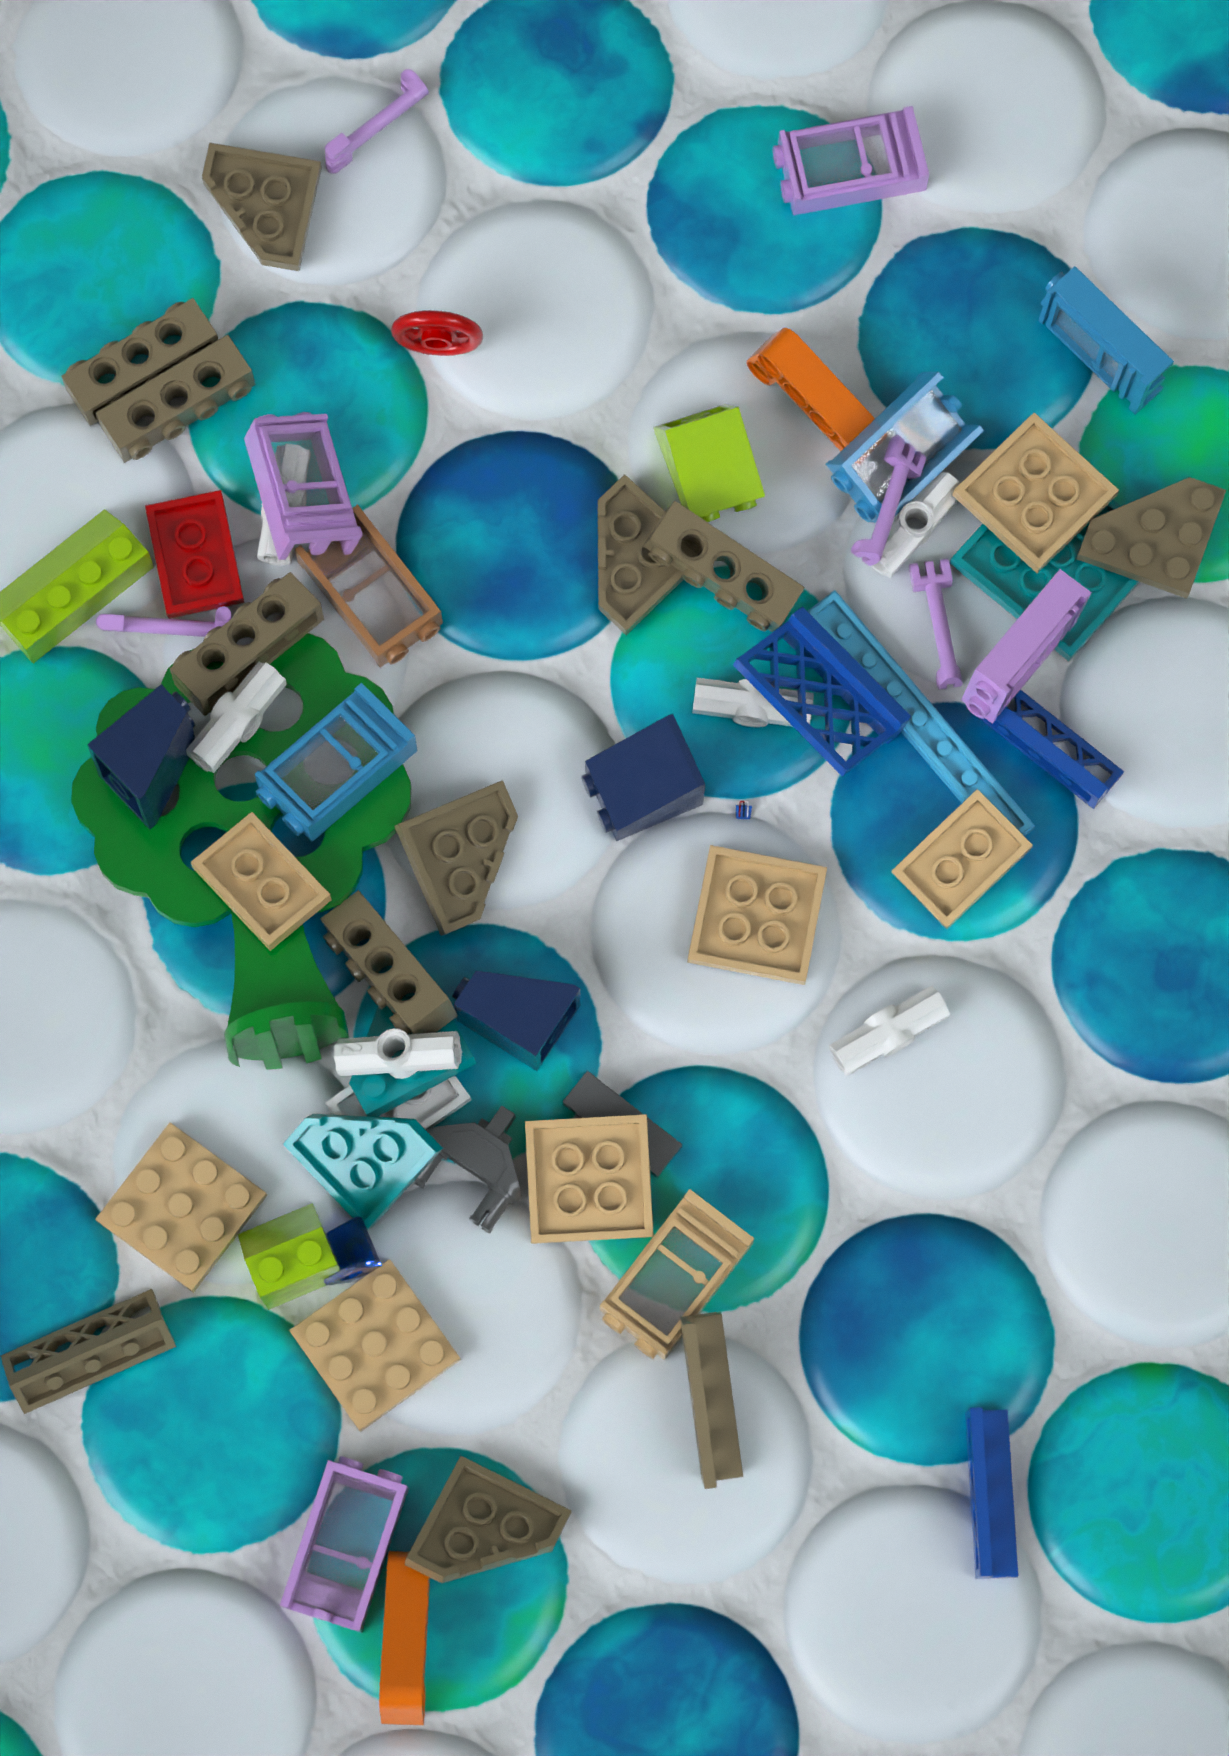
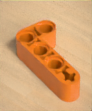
M782 328L774 333L746 361L749 370L762 383L766 385L777 383L840 451L875 419L809 346L791 329ZM886 433L855 464H860L887 437Z
M410 1551L388 1552L379 1691L381 1724L424 1725L430 1577L404 1565Z

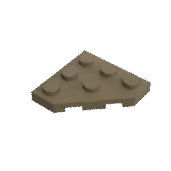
M209 143L202 173V181L262 265L300 271L322 169L321 161Z
M624 474L598 499L599 610L627 635L684 579L681 577L683 572L672 565L666 567L657 563L649 556L650 551L643 547L665 511ZM687 539L681 541L683 553L689 557H696L698 549L695 543Z
M1188 477L1093 518L1089 523L1076 559L1187 599L1226 490Z
M503 780L394 826L441 936L481 919L486 905L484 904L491 883L495 881L505 854L503 851L509 834L513 831L518 818Z
M460 1456L407 1555L404 1565L440 1583H445L553 1551L572 1511Z

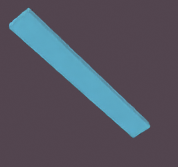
M835 590L808 610L820 625L912 716L901 731L902 734L961 803L978 789L1024 836L1034 830L1035 825Z

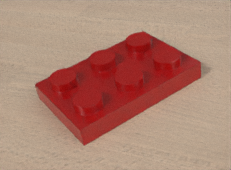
M221 490L145 505L168 619L214 610L222 606L228 607L245 603Z

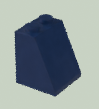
M162 684L87 744L100 778L149 829L157 824L190 758L187 755L186 749L195 739L193 728L196 725L188 714L191 710L190 706L178 692L175 691L173 694H170Z
M673 714L665 716L585 761L586 774L581 776L583 785L590 798L593 796L597 797L602 808L597 811L599 821L605 833L612 831L616 841L703 805L705 782Z
M477 970L470 980L464 977L452 995V998L456 999L454 1008L458 1015L456 1017L458 1022L536 1071L539 1070L581 1006L580 988L574 984Z

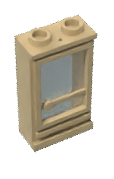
M689 1189L616 1286L600 1304V1311L605 1314L601 1320L619 1334L624 1329L637 1339L634 1345L649 1358L654 1359L658 1355L665 1360L682 1338L680 1317L698 1315L702 1312L751 1248L755 1238Z

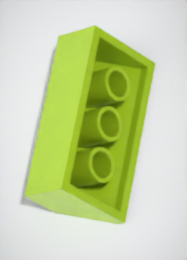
M104 509L0 591V626L34 664L153 569L154 565L150 554L124 523Z

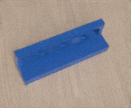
M1022 690L1014 697L1016 711H1012L1006 706L993 724L985 718H979L1092 809L1098 805L1124 773L1121 768ZM1021 704H1022L1024 707H1026L1028 710H1023V711H1022V710H1021ZM1023 718H1040L1045 722L1046 735L1043 736L1024 721ZM1052 729H1054L1059 734L1052 735ZM1069 741L1076 747L1077 760L1072 759L1053 742ZM1082 752L1090 759H1083ZM1099 765L1111 776L1103 783L1087 771L1084 766Z
M982 1407L969 1408L965 1412L975 1579L1017 1578L1019 1576L1008 1409L983 1410Z

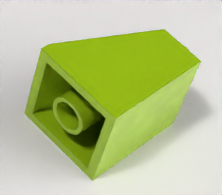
M724 404L653 427L681 505L706 522L720 518L719 511L731 507L734 508L735 512L757 506L756 499L765 497L738 406Z
M313 1203L238 1234L244 1260L259 1297L268 1310L344 1278Z

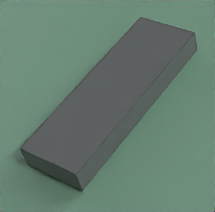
M589 1071L583 1075L562 1101L565 1107L580 1118L644 1115ZM647 1117L650 1173L658 1178L682 1148V1144Z

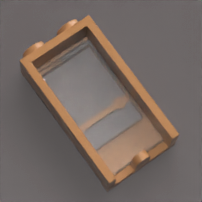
M356 505L352 509L357 526L361 528L363 535L351 554H343L340 541H331L326 551L320 555H312L310 550L306 552L301 545L295 548L297 562L305 569L381 668L388 662L391 665L399 662L408 654V648L417 641L425 642L435 636L440 630V625L443 623L442 613L362 509Z

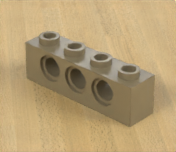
M194 298L185 303L178 302L167 309L165 315L153 322L146 321L141 323L133 330L131 335L121 341L115 340L107 343L101 348L99 354L89 360L75 362L61 377L72 400L89 426H92L98 422L96 412L219 340L218 335ZM178 335L181 337L175 344L169 345L164 343L168 336ZM144 354L149 356L141 364L131 363L132 358L136 355ZM104 374L115 375L114 380L110 383L102 384L98 382L99 378Z
M227 334L96 412L100 427L123 462L126 463L131 459L138 460L146 456L152 450V446L162 440H172L181 435L186 426L194 421L210 418L218 411L219 406L229 400L237 401L245 397L251 391V387L255 386L253 372ZM216 377L220 379L216 386L205 387L202 385L203 381L207 378ZM176 397L187 399L186 403L182 406L173 407L169 405L170 401ZM150 416L154 418V421L148 426L140 427L136 425L137 421L142 417Z
M676 501L666 509L643 547L650 551L649 556L654 561L666 567L669 565L674 566L683 572L681 577L687 583L696 588L704 586L715 594L714 599L719 604L730 610L737 608L748 616L746 620L752 626L761 631H767L768 629L773 632L779 628L805 588ZM687 539L695 543L698 549L696 557H689L683 553L681 549L682 540ZM715 561H722L727 564L730 569V577L728 579H722L715 574L713 568ZM747 583H755L761 588V600H753L748 596L746 592Z
M291 572L282 579H274L266 586L263 594L252 603L247 602L240 606L234 613L233 618L226 624L210 630L203 642L195 649L185 651L177 657L170 668L175 686L206 716L225 693H233L258 662L272 663L324 620L320 601ZM274 613H280L284 615L281 619L277 621L267 620V618ZM245 637H250L254 639L248 645L236 644L240 639ZM219 661L224 663L215 670L206 668L212 662Z
M359 890L320 918L327 930V933L322 936L327 945L336 955L341 952L349 959L345 962L347 969L358 982L363 979L368 982L371 988L367 992L381 1010L386 1006L391 1010L394 1015L389 1019L396 1029H401L407 1034L436 1033L458 1016L447 995ZM370 939L366 944L357 946L360 941ZM392 966L389 971L379 973L382 968ZM415 993L409 1000L401 1001L405 995Z

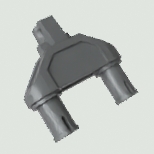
M501 1106L490 1122L482 1118L478 1124L473 1122L427 1129L426 1131L443 1149L414 1180L415 1185L424 1188L425 1183L442 1159H450L487 1184L489 1191L473 1215L469 1217V1220L477 1226L482 1222L481 1229L491 1233L492 1228L509 1204L514 1205L522 1197L508 1147L512 1138L506 1134L516 1119L515 1114Z

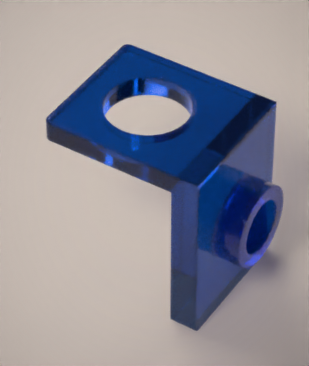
M361 1216L354 1217L326 1233L341 1271L324 1279L326 1286L351 1283L382 1266Z

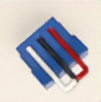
M740 801L739 805H736V819H750L752 806H749V801Z

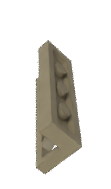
M150 1289L1 1355V1360L9 1387L23 1413L26 1414L176 1347V1344L163 1318L157 1298L153 1290ZM148 1306L150 1307L151 1312L136 1319L131 1318L134 1312ZM105 1325L110 1326L106 1332L97 1336L93 1335L96 1329ZM72 1342L68 1349L59 1353L55 1352L58 1346ZM28 1359H34L30 1366L15 1371V1365Z
M721 1311L680 1317L700 1473L704 1489L717 1488V1480L743 1477Z

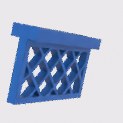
M803 606L795 611L785 624L737 658L733 664L842 777L885 743L889 744L897 738L912 717ZM783 638L796 651V655L779 653L778 641ZM753 659L770 661L771 674L759 673L749 662ZM778 663L795 665L797 668V679L779 676ZM805 667L813 668L823 678V683L805 680ZM779 686L797 689L798 702L785 700L779 693ZM806 691L824 693V706L806 704ZM832 695L840 696L850 706V710L832 708ZM807 714L825 717V730L813 728L807 722ZM833 718L851 721V734L834 732ZM859 722L867 723L879 736L876 738L860 736ZM834 742L851 744L853 756L845 761L834 749Z

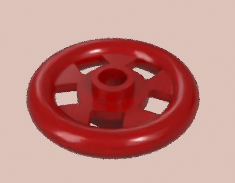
M423 310L410 312L398 317L391 327L392 336L397 343L409 350L427 355H461L475 350L483 341V331L476 322L465 316L446 311Z

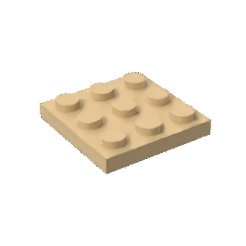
M1033 413L954 489L953 496L1030 568L1038 573L1091 519L1117 496L1119 489L1037 414Z
M710 845L687 963L805 985L827 867Z
M647 1114L525 1121L531 1244L647 1238L654 1236Z
M169 1122L95 1220L194 1293L268 1195Z
M390 1259L289 1330L360 1432L461 1360Z

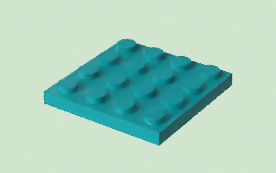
M1112 500L1094 518L1119 508L1121 505ZM1089 523L1038 573L1030 568L984 524L973 533L950 560V564L1016 619L1021 616L1059 569L1092 592L1075 626L1070 632L1067 631L1062 641L1060 640L1054 649L1068 662L1139 584V581L1076 559Z

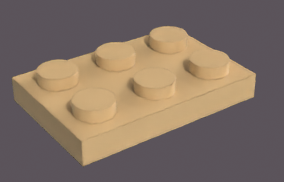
M977 789L891 872L948 929L1033 848V845Z
M253 812L248 814L191 861L192 868L269 951L331 901L328 891Z

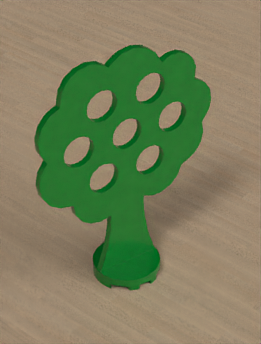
M307 633L269 664L285 678L287 684L285 688L293 690L300 696L303 702V712L299 720L292 727L283 731H267L259 727L247 742L240 741L220 766L236 756H251L259 759L265 766H268L349 697L360 683L367 687L394 714L393 706L382 688L366 677L345 672L337 651L323 638ZM219 661L212 662L206 668L215 670L224 663ZM172 664L167 669L161 684L170 694L176 691L187 703H192L175 686L170 668L173 666ZM141 687L120 692L108 700L98 716L96 725L97 736L155 689ZM348 723L333 735L336 740L348 743L356 751L363 767L378 755ZM91 756L80 766L72 782L71 803L79 823L95 837L94 855L102 875L116 889L134 896L148 897L157 912L174 924L200 927L215 924L226 916L232 915L235 945L234 988L228 1025L224 1032L229 1061L235 1066L240 1067L239 1058L263 1060L266 1070L282 1069L281 1059L304 1055L306 1064L322 1059L320 1049L333 1044L340 1038H349L345 1012L339 1007L315 963L305 936L303 924L269 951L196 871L189 869L181 858V847L186 837L197 829L217 827L228 832L248 814L253 812L272 832L276 821L284 814L276 806L269 809L258 796L248 801H232L225 798L218 792L215 786V778L219 768L215 773L207 772L189 758L177 782L180 793L176 806L168 814L161 816L157 824L149 829L100 778ZM304 760L282 780L314 810L351 777L337 785H323L315 782L307 775ZM403 764L325 830V837L321 845L313 853L303 857H295L331 896V901L318 912L339 906L355 891L363 874V852L386 843L397 833L394 826L406 820L411 809V781Z

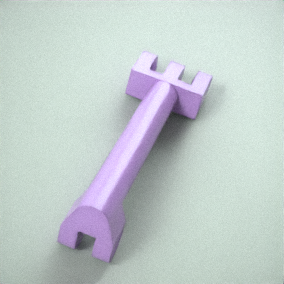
M406 69L401 73V90L404 94L348 137L341 133L325 146L326 170L329 173H337L352 162V152L429 94L428 88L413 70Z
M899 435L891 438L884 456V460L893 466L894 469L871 539L858 540L851 548V552L858 558L862 557V561L869 566L875 565L881 560L906 479L910 480L920 477L926 461L925 455L919 451L915 452L916 449L909 443L905 444V440Z
M940 560L939 569L941 574L935 573L933 561L924 562L926 576L921 577L918 563L909 564L913 592L926 591L941 665V668L936 673L938 690L946 689L948 684H953V687H961L963 683L960 668L956 665L941 589L952 587L953 580L949 560Z
M225 606L219 607L216 610L215 622L101 614L97 617L96 624L103 631L205 637L213 628L217 626L222 627L231 620V611Z

